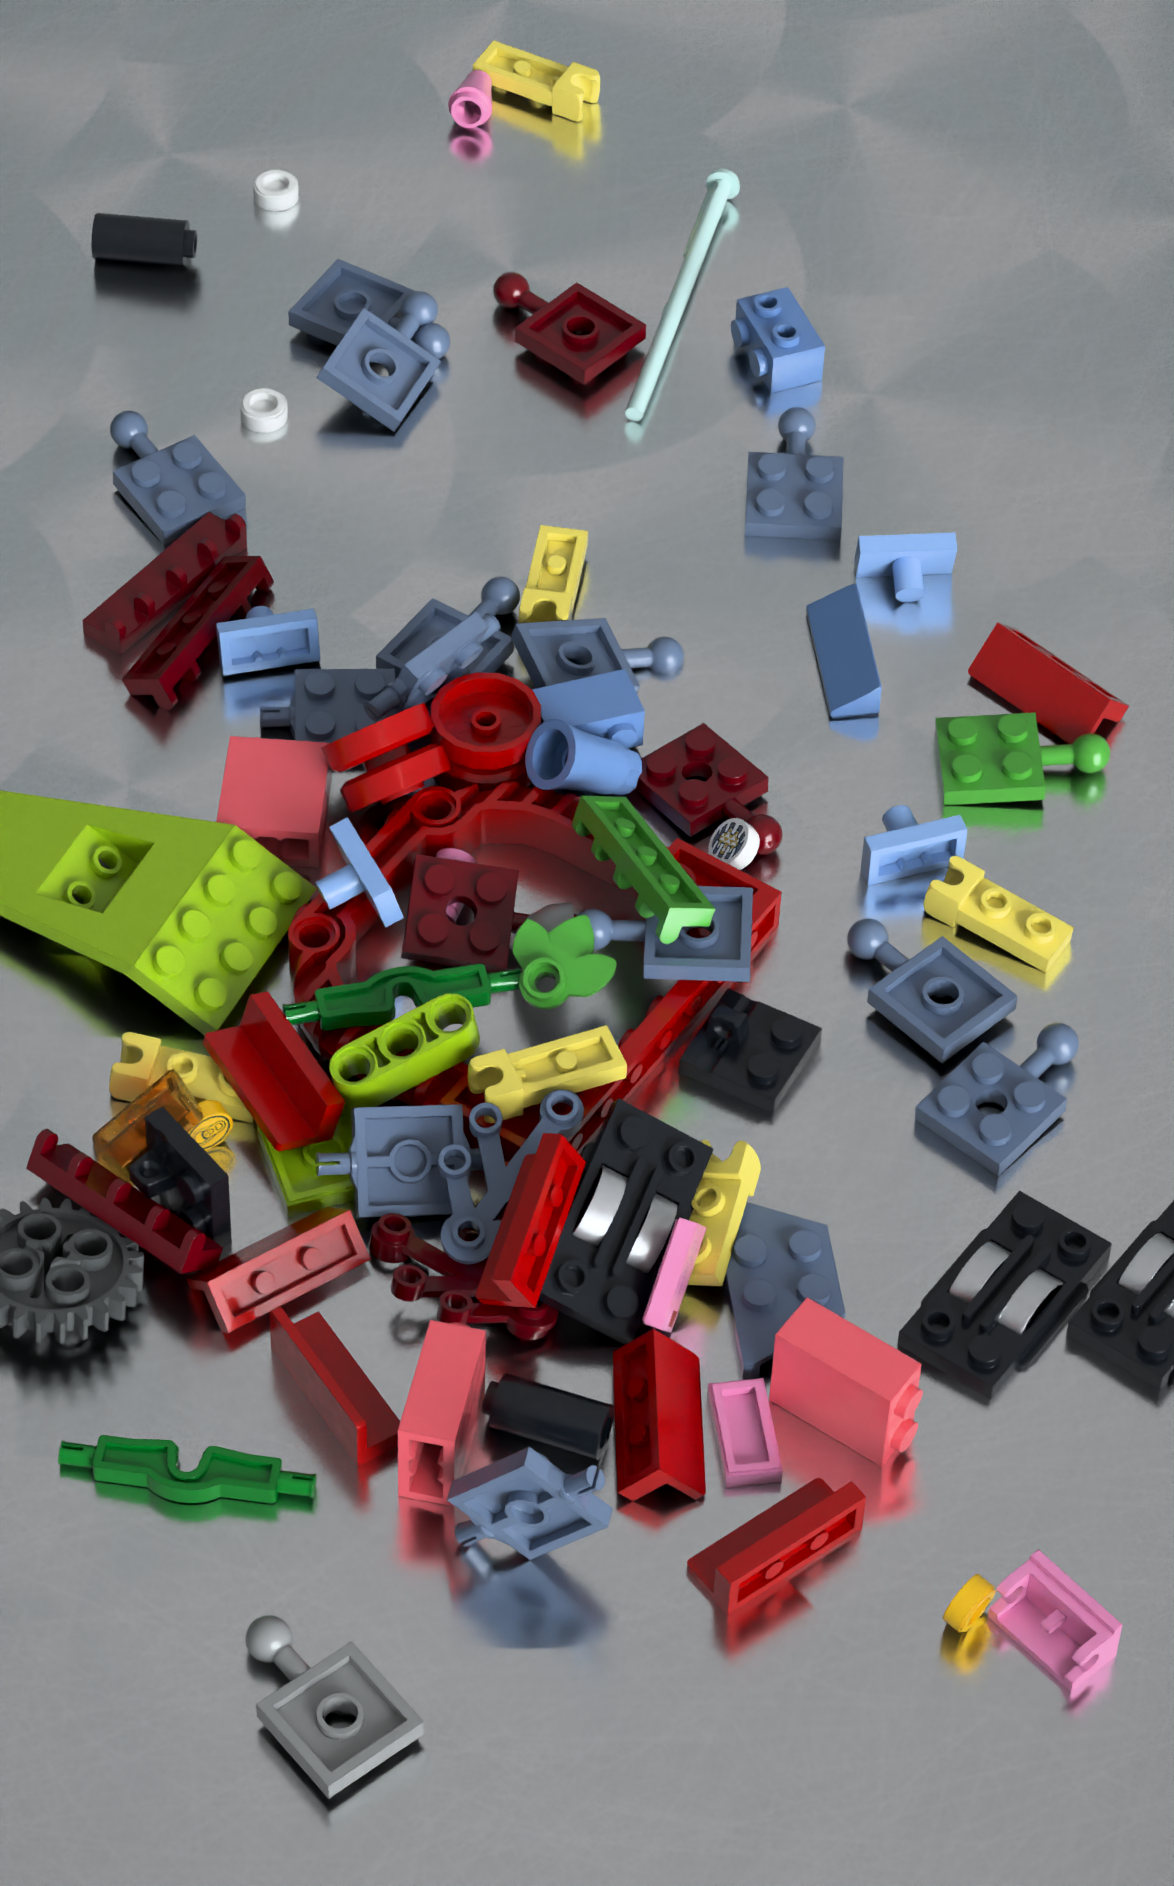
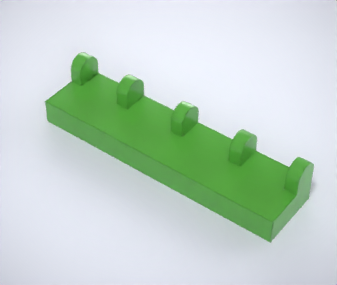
M581 796L572 821V828L579 836L593 835L594 841L591 852L599 861H607L611 858L615 863L616 869L613 880L620 889H628L633 886L639 895L635 908L644 918L655 915L659 919L655 933L660 941L664 944L674 942L678 938L682 926L709 927L715 907L626 797Z

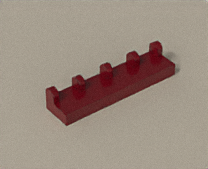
M208 512L82 620L83 634L122 656L189 598L223 557L237 556L247 547V530L244 519L234 513L225 521Z
M229 556L221 559L121 679L130 695H153L156 703L165 710H171L175 706L178 699L172 688L181 677L189 682H194L198 678L201 670L196 659L207 646L212 650L218 651L216 623L227 622L232 615L239 620L245 619L247 613L251 610V606L246 598L254 588L266 593L273 586V578L261 556Z
M44 1129L38 1134L26 1167L27 1170L180 1274L217 1267L223 1250L220 1244L170 1212L161 1204H158L151 1198L148 1199L130 1183L118 1177L71 1144L57 1145L58 1135L51 1130Z

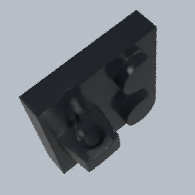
M727 988L679 1059V1073L774 1113L821 1042L822 1028L762 1002L751 1000L743 994Z
M163 1106L144 1117L147 1152L129 1166L130 1180L148 1199L159 1195L168 1200L171 1208L179 1218L203 1232L222 1247H225L232 1242L228 1174Z

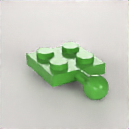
M1036 713L935 718V734L944 805L1045 800L1043 766L1073 764L1084 773H1096L1102 770L1110 759V747L1107 741L1094 733H1086L1079 736L1073 744L1040 746Z

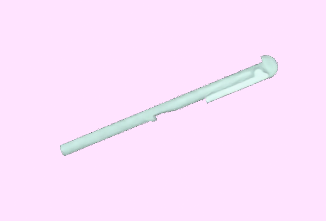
M716 169L706 179L708 191L684 250L683 256L685 259L669 300L661 311L662 318L625 410L626 417L631 421L636 422L643 418L727 199H732L739 193L740 181L737 175L729 169Z

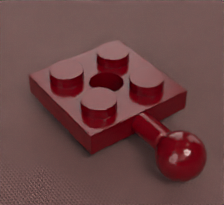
M504 273L494 283L493 294L499 305L507 309L521 307L533 314L515 327V342L584 385L646 339V324L577 282L550 302L532 293L528 281L519 273ZM586 332L590 333V334L582 335V336H580V335H575V334H584V333H586Z
M705 723L641 758L642 773L638 778L635 790L688 836H693L723 817L727 819L740 818L751 825L759 835L760 842L757 855L770 854L781 844L783 833L779 822L766 814L754 815L744 806L768 792V776ZM692 776H702L708 780L703 782L697 779H686Z
M416 854L413 864L401 958L453 967L484 964L487 972L505 971L507 969L511 933H516L517 929L530 915L514 912L519 870ZM453 903L466 904L474 913V921L464 926L456 925L448 919L446 908Z

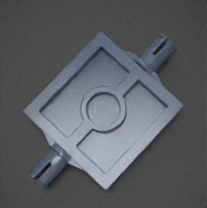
M474 612L404 664L400 674L393 683H389L385 686L383 692L365 703L364 709L366 714L372 720L379 721L383 716L386 718L421 703H425L426 708H428L435 698L433 695L440 688L457 677L470 674L467 666L483 651V647L480 644L500 629V624L496 617L486 613L481 618L477 612Z
M395 668L295 669V693L290 701V707L260 706V728L290 727V731L297 741L331 743L378 722L372 720L366 714L364 705L383 692L385 686L395 681ZM430 705V706L427 708V710H428L429 715H430V717H431V705Z
M462 1104L351 1109L352 1140L348 1152L316 1153L315 1164L337 1163V1165H318L316 1167L317 1176L349 1174V1179L354 1188L355 1219L380 1218L388 1213H396L405 1217L451 1216L452 1209L446 1180L441 1177L438 1171L439 1153L448 1145L458 1144L465 1147L471 1155V1170H483L479 1148H470L463 1132ZM450 1157L444 1164L449 1169L457 1170L464 1166V1161L458 1157Z
M530 1447L525 1448L452 1481L447 1501L470 1518V1520L456 1525L455 1537L459 1543L463 1542L465 1547L484 1538H494L510 1545L526 1558L532 1560L608 1528L613 1508L592 1493L604 1487L605 1476L601 1469L596 1471L597 1466L591 1465L573 1475L566 1474L553 1465L544 1455Z

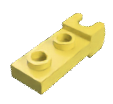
M493 40L473 64V71L481 70L490 76L492 86L552 106L553 114L572 121L579 122L583 119V101L596 103L599 98V72L576 62H572L568 67Z
M540 525L526 588H524L520 603L518 623L572 620L573 608L588 546V531Z
M959 856L950 857L944 882L932 880L929 884L923 905L925 912L952 928L956 924L961 925L1046 973L1070 942L1074 927L984 878L985 871Z
M607 1025L507 1054L505 1049H500L476 1056L471 1059L468 1065L470 1091L474 1094L485 1092V1103L494 1104L500 1109L502 1121L523 1115L524 1108L540 1104L543 1098L552 1091L568 1090L577 1093L625 1079L627 1076V1063ZM484 1115V1120L487 1123H496L492 1117Z
M126 1032L122 1035L121 1060L112 1065L110 1073L109 1092L112 1097L146 1105L148 1100H153L183 1108H190L194 1104L205 1100H216L223 1104L232 1119L253 1123L254 1118L212 1057L161 1046V1039L133 1032Z
M708 1140L700 1141L712 1148ZM738 1141L734 1145L731 1155L724 1161H721L712 1153L691 1202L694 1209L689 1221L707 1227L688 1285H723L748 1196H754L761 1171V1164L756 1152L745 1141Z

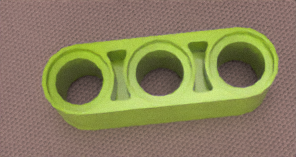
M447 993L342 1046L332 1056L329 1069L336 1089L345 1100L344 1107L349 1110L361 1107H377L472 1056L480 1043V1034L472 1005L465 997L459 994ZM452 1024L463 1025L454 1031L443 1030ZM405 1049L415 1050L407 1056H396L398 1052ZM357 1074L367 1075L357 1082L348 1081V1079Z

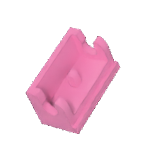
M1039 1549L1030 1555L1029 1560L1008 1575L997 1587L996 1590L1002 1597L989 1608L988 1617L1070 1692L1075 1690L1116 1656L1123 1624Z

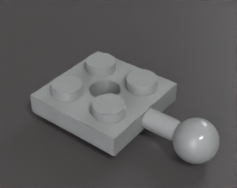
M274 1615L261 1616L255 1619L247 1629L245 1636L246 1647L255 1659L267 1663L274 1662L290 1682L256 1704L257 1718L328 1799L424 1735V1721L352 1641L310 1668L291 1647L293 1638L289 1625L283 1619ZM336 1710L348 1711L356 1717V1721L346 1728H333L324 1719L329 1713Z

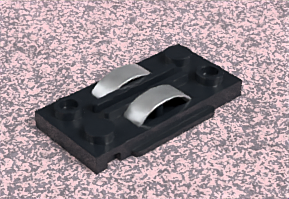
M619 1098L611 1103L595 1142L585 1145L580 1154L586 1161V1165L538 1300L624 1345L633 1341L644 1316L675 1221L679 1217L689 1220L694 1209L691 1202L714 1149Z
M1019 1190L987 1229H983L923 1298L921 1307L899 1331L897 1345L991 1400L1017 1368L1026 1369L1031 1365L1087 1297L1089 1290L1087 1283L1110 1256L1112 1243Z
M1174 1200L1156 1221H1152L1147 1225L1094 1286L1088 1300L1069 1320L1066 1335L1159 1391L1168 1382L1169 1374L1174 1368Z

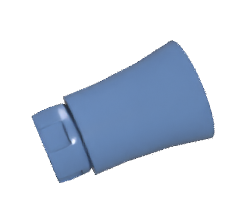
M550 719L539 725L533 732L526 749L525 765L528 777L536 787L543 790L569 789L588 791L601 795H625L636 788L638 778L642 773V761L637 752L631 751L616 740L599 737L579 730L559 719Z

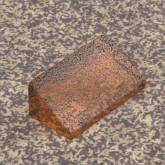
M174 1069L166 1072L92 1135L97 1160L106 1169L127 1182L131 1181L129 1166L147 1152L145 1116L163 1106L187 1132L202 1121L204 1117L200 1106Z

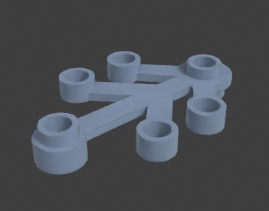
M555 1090L543 1098L540 1105V1122L507 1166H505L499 1136L502 1129V1113L500 1109L491 1103H480L471 1110L469 1129L478 1141L488 1191L475 1209L467 1181V1176L471 1170V1155L469 1151L458 1144L448 1145L440 1151L438 1171L441 1177L446 1180L452 1215L444 1222L441 1229V1245L445 1253L452 1260L462 1264H475L489 1256L501 1220L496 1219L508 1204L524 1157L527 1154H536L543 1133L562 1134L565 1138L576 1134L581 1128L584 1107L576 1094L568 1090ZM564 1103L569 1105L572 1111L562 1116L556 1114L552 1107L555 1104ZM488 1115L496 1123L492 1127L483 1128L476 1123V1119L480 1116ZM450 1157H458L464 1161V1166L460 1169L452 1170L444 1163ZM465 1228H472L477 1231L479 1236L474 1241L468 1242L462 1240L458 1234Z

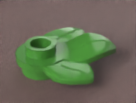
M580 915L566 920L549 933L543 926L531 919H527L518 930L514 938L513 954L522 968L519 977L521 994L531 1006L547 1010L560 1006L569 996H592L609 983L617 967L616 960L606 955L593 954L594 933L587 915ZM545 977H551L556 980L555 987L548 992H542L537 989L538 982Z

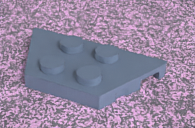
M746 1202L724 1278L742 1379L752 1378L759 1374L760 1365L773 1358L775 1334L807 1297L844 1319L846 1315L827 1225Z

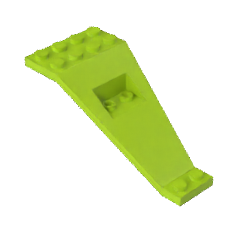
M0 790V916L125 974L204 1036L207 1032L217 1031L288 931L297 910L309 901L317 889L234 824ZM98 859L107 864L110 869L101 866ZM72 894H76L79 898L83 899L84 904L78 903Z

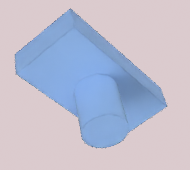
M952 532L859 536L854 558L856 577L893 576L896 599L901 602L918 601L925 595L923 575L952 574L957 553L956 534Z
M257 606L247 613L245 619L216 623L219 663L223 676L321 661L318 621L314 608L274 614L266 606Z
M894 806L886 811L882 818L887 832L864 837L861 873L867 886L949 867L950 857L959 856L964 859L968 829L961 815L918 824L908 806Z
M348 817L330 826L329 828L347 865L315 882L328 908L331 910L364 892L385 928L403 919V914L391 887Z

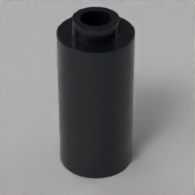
M96 213L92 228L93 259L186 266L187 258H195L197 231L190 230L188 220Z
M505 1373L499 1383L495 1381L490 1382L484 1396L482 1413L489 1415L490 1428L599 1460L611 1432L615 1407L605 1402Z

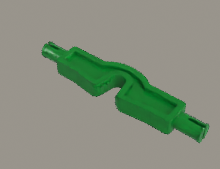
M484 964L436 971L414 966L395 967L381 971L365 982L315 990V1000L283 1004L282 1008L286 1019L289 1020L291 1025L319 1021L322 1031L357 1026L384 1025L392 1021L396 1016V997L407 996L411 998L417 1008L438 996L450 993L465 997L471 1003L472 1008L487 1006L491 1003V994L514 990L520 991L519 977L521 973L519 967L487 973Z
M101 1435L97 1446L62 1440L58 1456L59 1465L93 1468V1477L96 1481L148 1487L158 1496L180 1503H203L224 1497L273 1504L277 1501L278 1493L313 1498L317 1481V1474L314 1473L306 1474L283 1471L282 1461L279 1458L252 1455L218 1446L206 1448L197 1468L190 1472H184L178 1469L179 1447L172 1440L131 1439Z

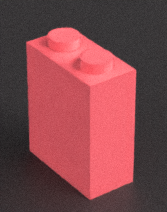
M230 736L216 822L236 825L288 866L319 868L332 781V771L321 747L329 743Z
M807 1297L775 1334L769 1401L882 1467L895 1450L900 1453L905 1451L916 1435L918 1423L914 1421L915 1410L923 1395V1390L918 1388L922 1364Z
M430 1320L398 1428V1496L454 1507L453 1504L447 1501L452 1481L463 1476L485 1396L486 1330L471 1328L463 1323H444Z

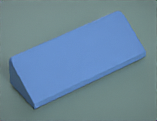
M852 584L806 606L830 717L879 713L881 682L857 584Z

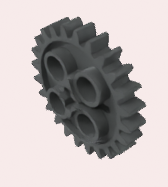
M42 1198L40 1209L33 1210L25 1201L20 1202V1213L16 1215L4 1208L0 1209V1328L9 1323L13 1324V1337L15 1338L23 1335L27 1329L35 1331V1340L39 1343L45 1338L47 1332H54L57 1340L60 1343H65L67 1331L74 1330L83 1340L88 1339V1326L93 1325L101 1331H108L109 1317L123 1321L125 1319V1307H135L137 1305V1292L143 1290L144 1253L138 1252V1244L98 1217L92 1216V1213L82 1207L79 1211L72 1210V1203L68 1198L62 1202L60 1208H52L50 1201L47 1198Z

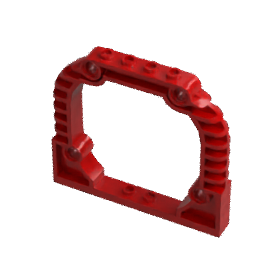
M515 781L502 782L495 789L480 792L477 784L464 787L455 792L442 786L423 788L415 793L401 809H394L387 817L383 828L371 840L363 841L391 887L396 900L411 886L416 854L435 857L436 853L441 849L454 848L471 855L481 844L487 843L523 844L553 854L620 889L613 880L616 869L615 863L611 858L607 861H599L592 854L593 835L589 834L582 837L572 828V821L580 797L572 793L564 796L555 793L554 790H543L538 787L521 788V783ZM676 838L666 848L697 886L753 888L752 957L779 926L782 892ZM633 886L628 889H620L636 899L638 898L639 894ZM364 892L331 910L319 893L310 904H303L295 913L288 929L289 970L294 978V1003L315 1000V990L351 983L356 974V943L380 919ZM693 928L688 930L686 934L694 938H704L709 936L711 932L704 928ZM678 980L665 996L659 995L653 1000L647 1011L646 1018L635 1030L630 1028L624 1033L618 1043V1048L627 1063L626 1078L574 1093L583 1103V1122L578 1132L566 1139L579 1154H581L584 1146L591 1143L598 1135L611 1103L618 1098L626 1102L730 981ZM319 1021L299 1024L303 1033L313 1044L314 1050L328 1060H331L334 1053L342 1046L383 1026H357L322 1031ZM405 1049L398 1052L396 1056H407L415 1050ZM460 1062L392 1098L397 1103L403 1102L409 1106L462 1104L463 1132L470 1148H479L477 1138L472 1135L469 1129V1116L471 1110L476 1105L485 1103V1092L474 1094L470 1091L467 1064ZM357 1074V1075H355V1076L358 1077V1078H360V1080H362V1079L365 1078L367 1075H366V1074ZM541 1103L524 1108L523 1115L502 1121V1129L499 1136L504 1161H511L540 1122ZM558 1103L552 1107L556 1114L562 1116L572 1111L571 1107L564 1103ZM484 1115L476 1119V1123L483 1128H489L495 1124L487 1123L484 1120Z

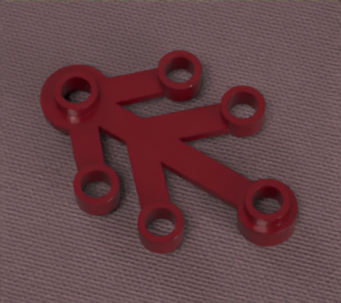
M385 1214L373 1224L368 1248L376 1259L395 1264L404 1262L411 1257L443 1275L426 1276L425 1272L417 1266L401 1265L394 1270L391 1283V1292L396 1298L412 1302L420 1298L440 1297L437 1309V1318L440 1322L463 1324L505 1323L510 1333L526 1340H536L544 1337L556 1324L558 1310L539 1300L536 1308L473 1303L470 1297H475L488 1257L475 1264L456 1262L444 1251L416 1237L409 1219L400 1214ZM465 1228L458 1234L462 1240L468 1242L474 1241L479 1236L477 1231L472 1228Z

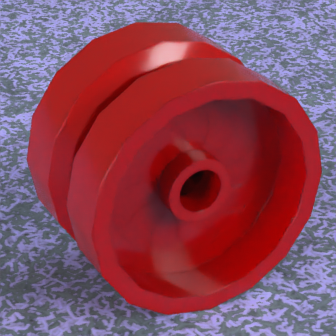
M476 672L457 677L440 688L431 702V719L434 724V728L431 731V744L436 743L444 746L453 769L435 776L437 781L453 792L474 784L479 786L480 792L493 790L502 782L507 781L520 782L521 788L531 785L532 782L526 771L525 755L533 732L541 725V704L533 690L516 678L500 673Z
M425 703L408 708L321 747L330 770L333 772L341 773L361 764L365 767L366 773L344 782L340 788L349 813L378 801L382 805L424 787L423 781L453 769L444 746L441 744L433 743L414 752H411L409 749V743L430 734L434 728Z

